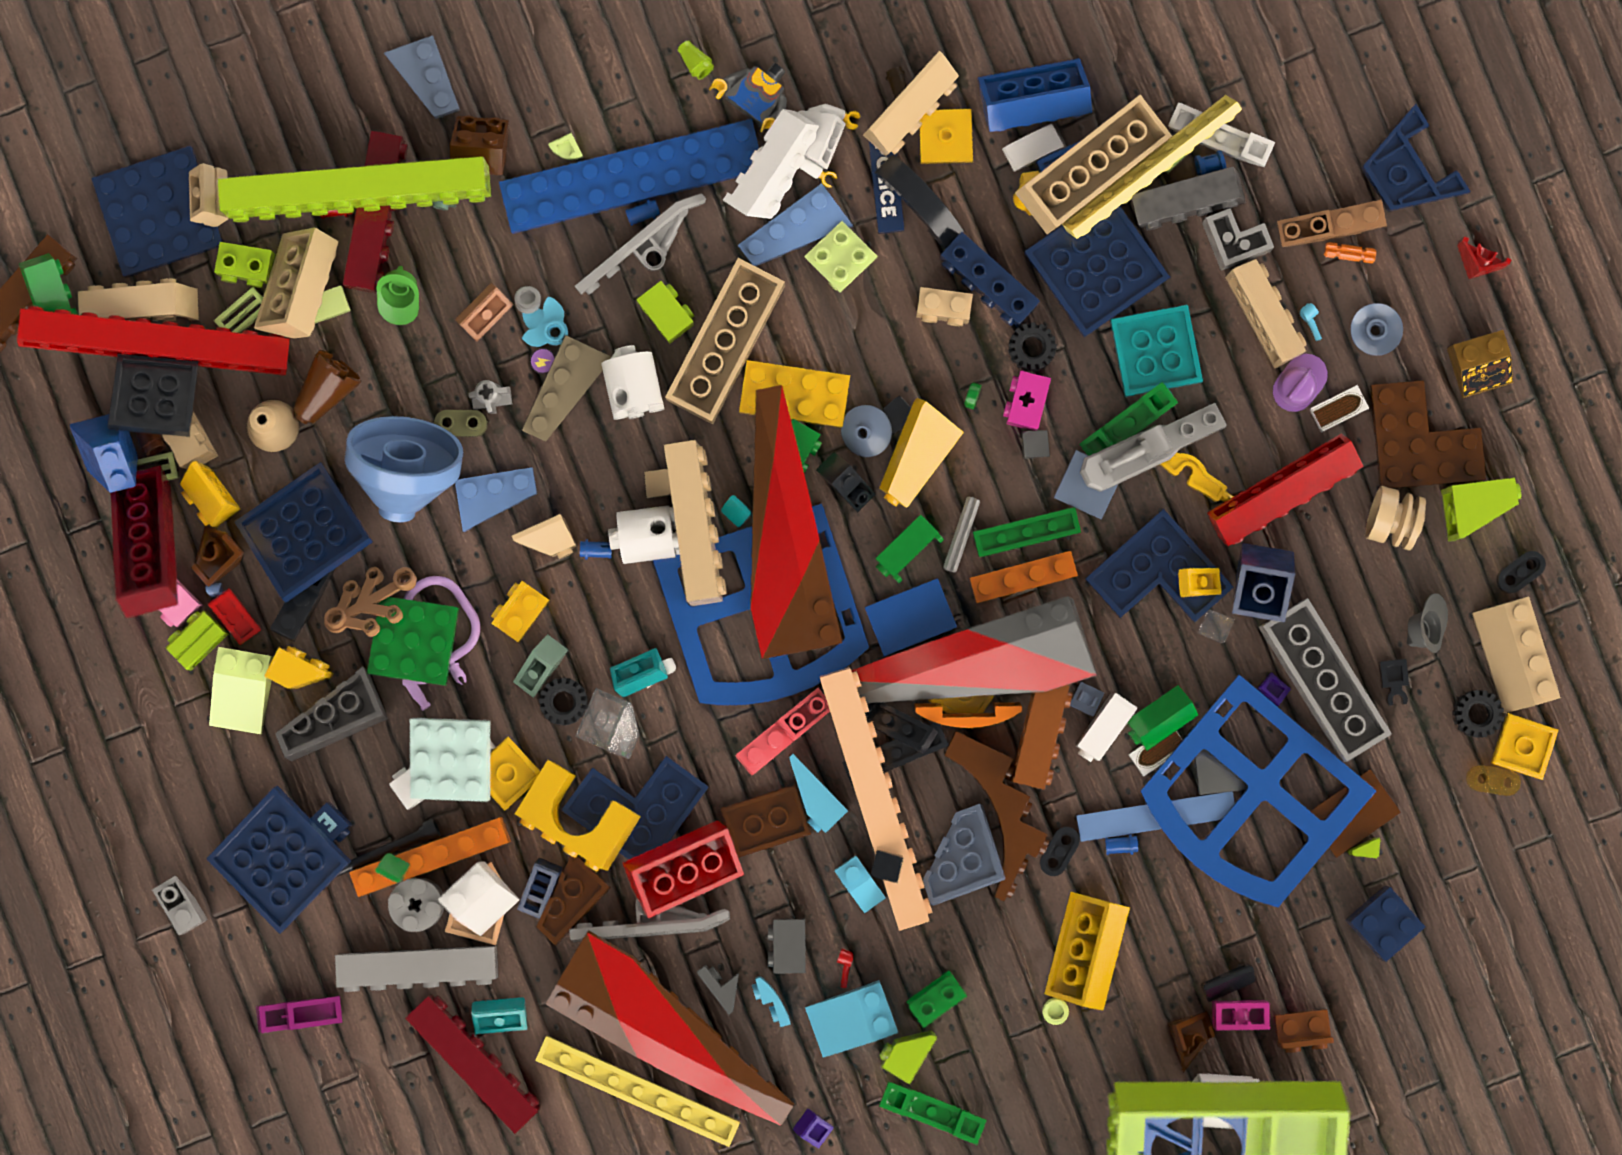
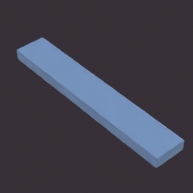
M1233 791L1171 800L1187 825L1221 820L1235 804ZM1147 804L1076 815L1080 842L1161 829Z

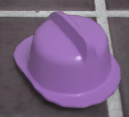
M1302 354L1291 360L1273 386V396L1276 403L1281 408L1293 412L1303 410L1310 405L1327 381L1328 372L1324 362L1313 354Z

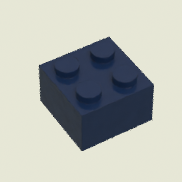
M1385 885L1345 920L1374 954L1384 962H1387L1425 928L1423 923L1394 890Z

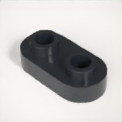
M1536 551L1523 553L1498 573L1496 578L1497 586L1505 593L1518 592L1544 572L1546 567L1544 557ZM1528 560H1532L1534 563L1532 570L1526 566ZM1508 575L1513 578L1512 585H1508L1505 581Z
M1061 827L1056 830L1045 853L1040 858V868L1045 874L1058 876L1064 872L1080 843V837L1076 830L1070 827ZM1068 835L1071 841L1068 845L1062 844V836ZM1050 858L1057 859L1056 867L1051 868L1048 866Z

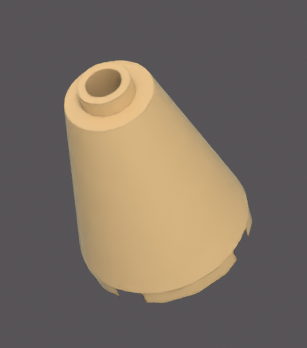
M279 400L261 402L253 408L247 420V432L250 440L255 446L267 452L287 449L295 442L299 433V421L294 416L296 412L288 404Z

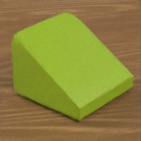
M1375 837L1348 849V854L1377 858L1379 857L1380 838Z

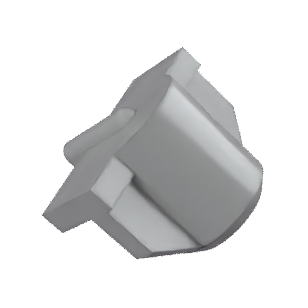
M489 380L479 382L475 387V391L469 392V398L472 399L474 410L487 408L488 413L496 414V407L512 405L511 388H501L500 385Z

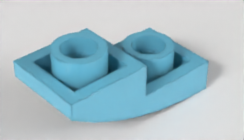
M762 976L756 977V984H752L756 1000L761 999L762 1004L773 1002L774 1006L770 1007L773 1021H779L780 1027L790 1025L789 1015L777 992Z

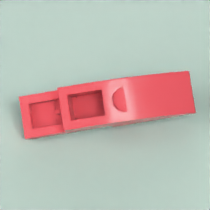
M819 688L815 689L735 755L751 776L830 712L825 695Z

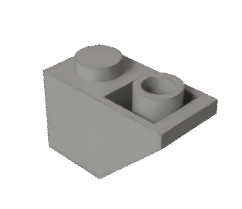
M177 876L152 889L178 935L185 934L208 920L195 897Z

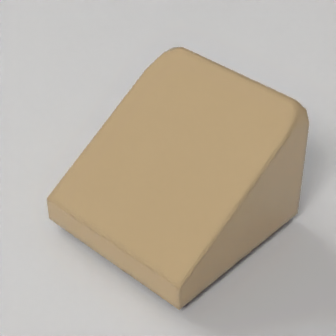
M668 469L644 472L647 498L671 496Z

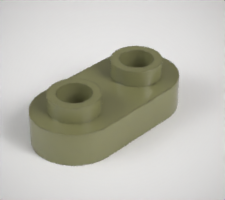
M443 410L436 415L434 424L446 429L455 437L481 436L486 431L488 425L486 417L477 410ZM450 418L452 420L450 427L443 426L444 419ZM473 418L477 419L478 425L471 428L469 421Z

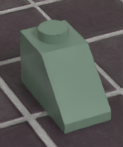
M547 634L531 652L513 683L534 698L558 667L568 649Z

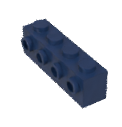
M963 232L955 238L940 256V259L943 261L941 266L950 274L955 272L962 278L960 281L962 285L971 292L976 290L982 296L980 300L988 308L992 309L995 307L1002 313L1000 318L1009 326L1014 324L1018 328L1040 302L1037 297Z

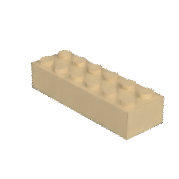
M1139 95L1030 180L1015 194L1045 233L1049 234L1171 138L1172 135L1143 97Z
M740 258L737 259L666 394V401L711 424L715 422L785 287V281Z
M696 440L666 444L664 449L687 602L691 606L723 602L722 595H726L727 591L725 579L719 576V569L723 568L721 553L715 549V543H719L717 527L711 522V517H715L713 501L707 495V492L711 491V482L709 475L707 476V472H704L703 466L708 465L706 451L703 449V446H699Z

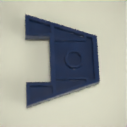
M1416 104L1361 167L1378 196L1382 199L1388 212L1457 197L1471 192L1457 170L1436 183L1431 178L1408 141L1409 138L1429 127L1428 122Z

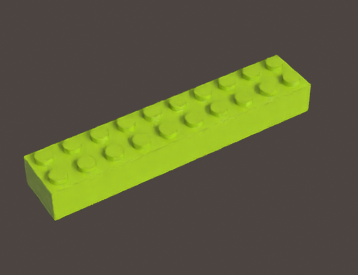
M484 157L217 179L220 211L228 218L233 219V222H247L249 217L259 216L260 220L275 219V215L285 214L287 218L301 217V213L312 212L314 216L327 215L329 210H338V213H352L354 208H364V211H378L380 206L390 205L391 209L406 208V204L417 203L418 207L432 206V202L443 201L445 205L458 204L460 199H469V202H483L485 197H491L489 165Z

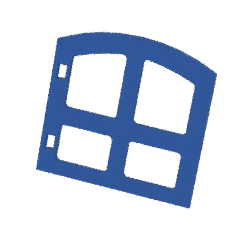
M822 504L812 506L818 534L824 531L829 547L822 549L833 602L845 638L842 643L838 644L828 653L798 670H794L791 667L788 655L769 658L774 671V676L771 679L738 683L715 682L712 679L697 633V628L700 625L750 610L752 526L719 537V543H715V549L719 553L727 551L735 553L745 583L743 591L723 597V602L694 607L689 606L678 575V569L682 566L680 555H676L675 558L653 560L699 703L748 705L792 696L821 683L819 676L844 669L869 648ZM849 608L854 625L846 626L841 612Z
M1238 674L1140 792L1162 831L1196 867L1236 893L1264 904L1279 907L1374 795L1376 790ZM1227 700L1232 707L1222 717L1216 711ZM1242 702H1247L1287 736L1285 745L1264 769L1258 768L1219 734L1220 727ZM1205 749L1247 784V789L1204 840H1199L1177 812L1167 791L1198 753ZM1303 753L1310 755L1348 788V793L1325 820L1318 819L1279 784L1280 779ZM1174 762L1180 769L1169 780L1163 774ZM1262 801L1270 803L1308 837L1306 843L1273 881H1267L1249 874L1219 856L1220 850Z

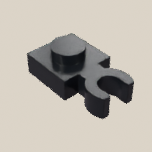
M1407 660L1378 662L1381 688L1389 687V693L1386 696L1387 705L1393 706V697L1395 695L1401 697V704H1407L1408 697L1402 691V686L1409 685Z

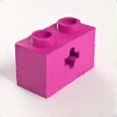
M1020 371L1018 377L1013 376L1009 390L1014 392L1012 402H1006L1003 413L1004 417H1008L1006 424L1031 431L1038 430L1051 378ZM1025 394L1029 395L1030 401H1033L1027 407H1024L1023 401L1019 400Z
M1265 1000L1212 1001V1027L1215 1030H1269V1002Z

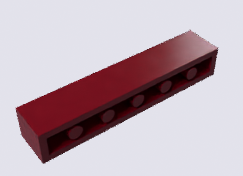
M371 131L365 166L401 164L402 160H406L408 144H405L402 136ZM390 205L380 206L378 211H364V208L356 209L343 285L347 289L377 294V283L381 277L385 276V273L381 272L383 262H387L389 256V246H386L387 238L392 236L394 221H391L392 210H397L391 209Z
M430 994L405 1019L506 1126L516 1134L540 1110L537 1106L539 1101L531 1092L525 1093L519 1087L521 1082L513 1073L507 1074L501 1068L503 1063L495 1054L491 1053L489 1055L482 1048L485 1044L476 1034L471 1036L464 1029L466 1024L458 1015L452 1016L446 1010L448 1005L440 996L434 997Z

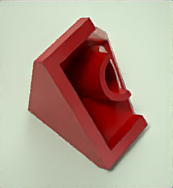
M1466 236L1460 239L1457 244L1469 280L1503 269L1511 262L1509 258L1503 261L1496 258L1497 252L1487 250L1481 244H1478L1477 248L1468 244L1470 238Z

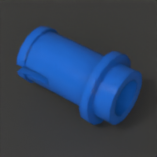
M650 199L645 204L625 210L631 226L650 218L655 220L656 216L661 215L656 200L650 201Z
M588 539L580 541V557H585V560H588V557L611 558L610 542H588Z
M1129 834V837L1105 838L1107 855L1130 853V855H1133V852H1138L1137 836L1132 837V834Z

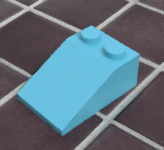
M879 980L805 1007L823 1057L898 1033Z

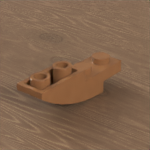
M1382 199L1277 221L1282 247L1336 239L1387 226Z

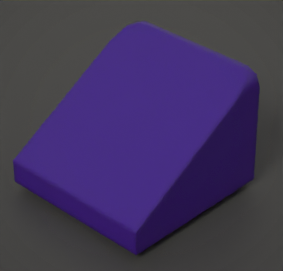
M1272 672L1257 687V690L1277 707L1291 690Z
M807 1109L793 1130L802 1139L819 1149L834 1127L815 1112Z

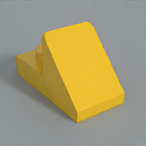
M1219 568L1179 570L1181 597L1221 594Z

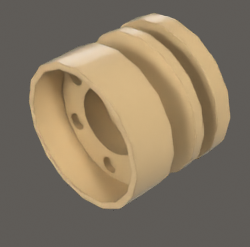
M1380 486L1370 508L1365 538L1384 543L1391 533L1392 546L1398 547L1402 541V549L1410 551L1423 528L1426 499L1418 496L1413 502V494L1408 493L1402 502L1399 503V490Z

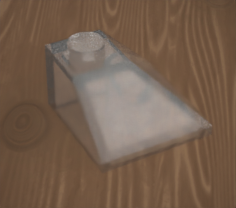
M595 688L576 737L630 759L639 737L632 703Z

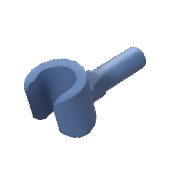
M214 583L210 587L206 585L205 590L210 597H216L223 592L222 583Z

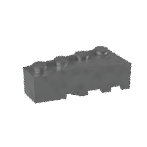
M1234 167L1136 193L1132 196L1138 225L1141 228L1146 227V230L1162 227L1161 223L1169 221L1179 223L1187 220V217L1204 216L1213 213L1214 210L1229 209L1246 203L1239 173Z
M364 667L356 671V674L347 681L339 684L326 697L318 700L305 713L300 714L275 733L286 759L294 761L388 719L370 674H367V670Z

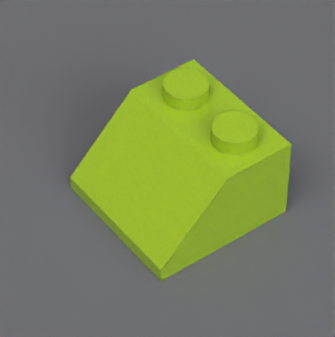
M929 1030L894 1039L892 1044L887 1042L879 1055L882 1060V1068L910 1084L937 1039L935 1032Z

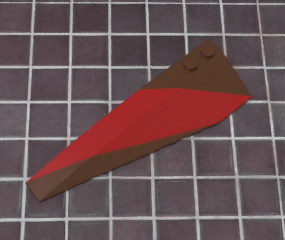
M782 385L756 390L755 460L753 472L750 610L761 659L840 644L842 639L808 487Z
M588 930L552 991L546 1005L669 1075L731 1105L782 1126L794 1103L770 1081L766 1082L752 1064L748 1065L738 1056L739 1052L732 1046L728 1047L721 1040V1036L690 1007L686 1008L678 1001L679 997L672 991L668 992L658 983L659 979L653 973L646 972L640 966V961Z

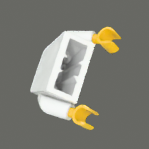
M822 104L809 108L807 111L800 110L797 112L819 126L816 131V138L808 147L800 169L815 179L819 177L824 187L831 188L832 186L825 182V176L831 175L834 179H837V176L833 172L825 173L823 168L828 169L844 127L846 126L851 130L858 127L857 124L850 122L849 117L859 119L860 114L856 111L846 114L843 109Z

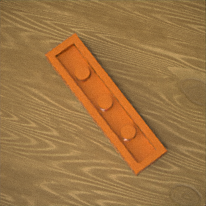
M1068 551L971 577L969 580L977 604L1077 577L1078 574L1072 552Z

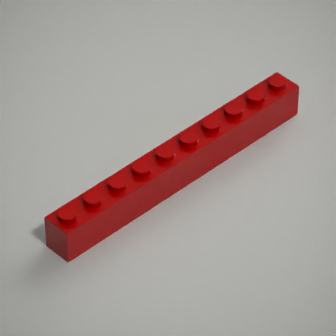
M36 306L20 309L17 342L20 347L117 357L118 354L197 361L198 366L283 376H286L290 339L272 333L269 336H262L250 330L235 333L231 332V329L218 327L216 330L205 329L204 326L196 324L182 327L170 321L155 324L143 318L135 319V321H128L124 317L116 315L101 318L97 314L84 312L81 315L71 314L70 311L63 309L48 312Z

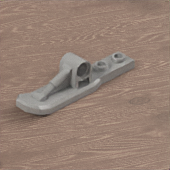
M701 193L674 203L576 284L575 288L581 295L584 292L590 295L601 286L598 281L605 275L610 278L621 269L618 264L632 253L647 270L657 271L661 269L666 260L665 256L678 233L677 230L681 222L688 214V210L705 204L706 198ZM657 252L661 257L660 264L650 266L646 261L647 254Z
M1213 403L1171 424L1155 425L1098 453L1085 457L1080 474L1087 487L1099 492L1104 491L1170 460L1179 449L1224 429L1227 424L1216 403Z
M637 899V924L619 925V921L603 922V927H592V923L576 924L577 929H570V940L573 942L582 941L588 930L603 939L706 932L730 920V912L723 909L706 915L705 913L699 914L677 905L648 918Z

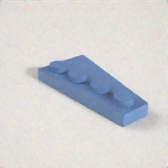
M821 183L738 244V247L752 265L758 266L797 248H802L814 241L823 239L841 221L849 228L853 227V225Z

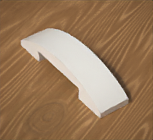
M1178 102L1168 127L1175 132H1179L1203 112ZM1223 124L1215 130V133L1210 138L1204 139L1199 144L1215 151L1221 150L1223 154L1265 167L1275 142L1252 132L1248 134Z

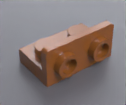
M1328 1009L1274 1015L1277 1045L1279 1048L1285 1049L1286 1053L1300 1052L1301 1047L1311 1046L1312 1050L1328 1048V1043H1334V1038L1330 1032Z

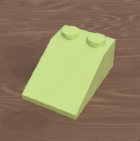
M218 647L213 674L209 726L262 734L272 681L264 675L274 656Z

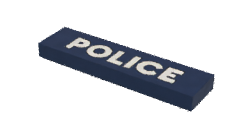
M869 141L878 234L903 232L904 222L901 197L894 190L891 192L874 173L894 153L890 152L885 156Z

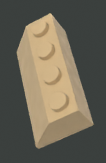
M939 51L863 134L885 156L890 152L896 154L905 144L902 140L908 132L913 135L923 124L919 121L923 115L927 113L930 116L939 107L940 104L937 100L942 94L947 97L957 87L954 81L959 75L942 52Z
M317 228L283 233L255 322V329L293 339L311 335L315 327L318 309L322 304V295L325 285L329 280V272L332 262L336 257L339 241Z
M1257 259L1232 269L1225 278L1275 369L1305 353L1306 349L1304 347L1307 344L1303 335L1300 332L1296 333L1292 325L1294 319L1288 309L1284 310L1279 302L1282 298L1278 289L1275 286L1271 287L1267 279L1269 273L1263 263L1259 264Z
M1529 597L1472 613L1498 699L1501 701L1500 706L1504 709L1503 713L1560 698Z

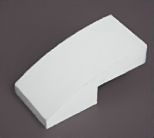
M1050 124L1009 144L1002 150L1013 171L1016 172L1034 164L1045 156L1061 150L1064 145L1054 126Z

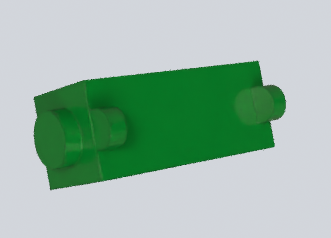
M920 515L875 558L878 563L875 567L884 577L890 575L900 583L903 579L898 573L934 538L939 543L944 539Z
M1177 685L1132 716L1127 722L1128 727L1131 729L1128 734L1136 745L1141 743L1145 750L1148 751L1196 718L1198 713L1193 702Z

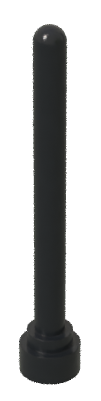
M433 818L424 821L419 830L351 859V862L337 877L380 859L387 853L391 854L420 840L433 841L440 838L441 833L436 821Z

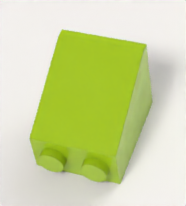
M1515 478L1454 485L1442 489L1448 542L1465 538L1518 505V499H1521V488L1519 483L1516 484Z

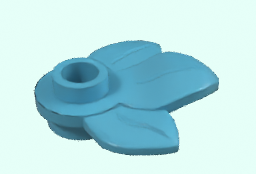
M547 297L543 310L538 309L530 314L522 313L523 320L529 328L523 335L522 340L528 345L541 347L548 343L556 346L562 343L565 335L568 336V328L563 322L564 310L555 299ZM558 328L560 330V335L558 337H552V329Z

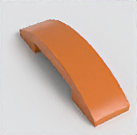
M993 702V713H942L941 703H914V709L920 716L942 725L973 728L989 726L1008 720L1022 712V705L1020 702Z

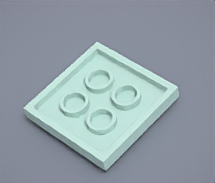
M432 718L410 719V798L489 801L490 721Z

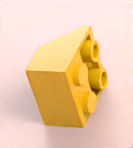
M288 646L287 649L278 648L264 676L286 688L299 689L332 678L334 673L328 670L330 665L314 658L308 660L305 658L307 653Z

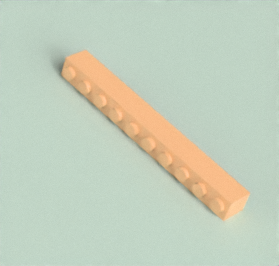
M850 667L819 676L874 853L876 855V851L881 850L904 857L898 883L883 880L898 929L901 931L929 922L928 914L932 913L928 898L923 899L920 889L924 888L920 873L915 874L912 864L917 862L913 849H907L904 839L909 838L904 822L899 824L896 814L901 811L897 798L891 799L888 790L893 787L889 773H883L880 763L885 762L881 747L875 748L872 739L877 737L873 722L867 723L865 713L869 712L865 696L860 698L857 687H861L857 671L851 672Z

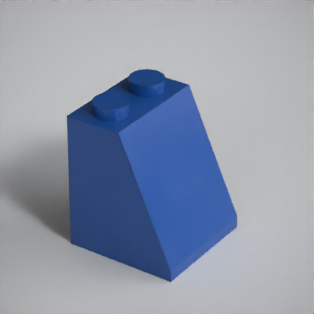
M109 414L70 424L71 432L86 470L105 489L111 493L136 486L138 454L129 431L108 429Z

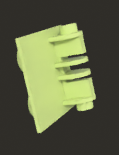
M841 221L804 257L829 281L830 286L834 290L842 292L878 256Z

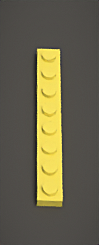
M1227 95L1223 96L1064 221L1062 225L1065 230L1076 239L1086 235L1100 220L1108 218L1118 206L1128 202L1141 188L1150 185L1153 179L1160 173L1169 170L1178 159L1191 153L1194 147L1201 141L1210 138L1215 133V130L1224 123L1232 121L1235 115L1242 110L1238 102Z
M548 1035L535 1060L728 1147L740 1124V1121Z

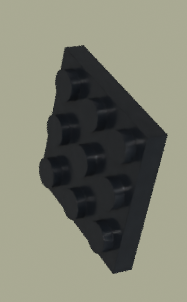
M118 354L108 429L190 437L199 367L198 362Z

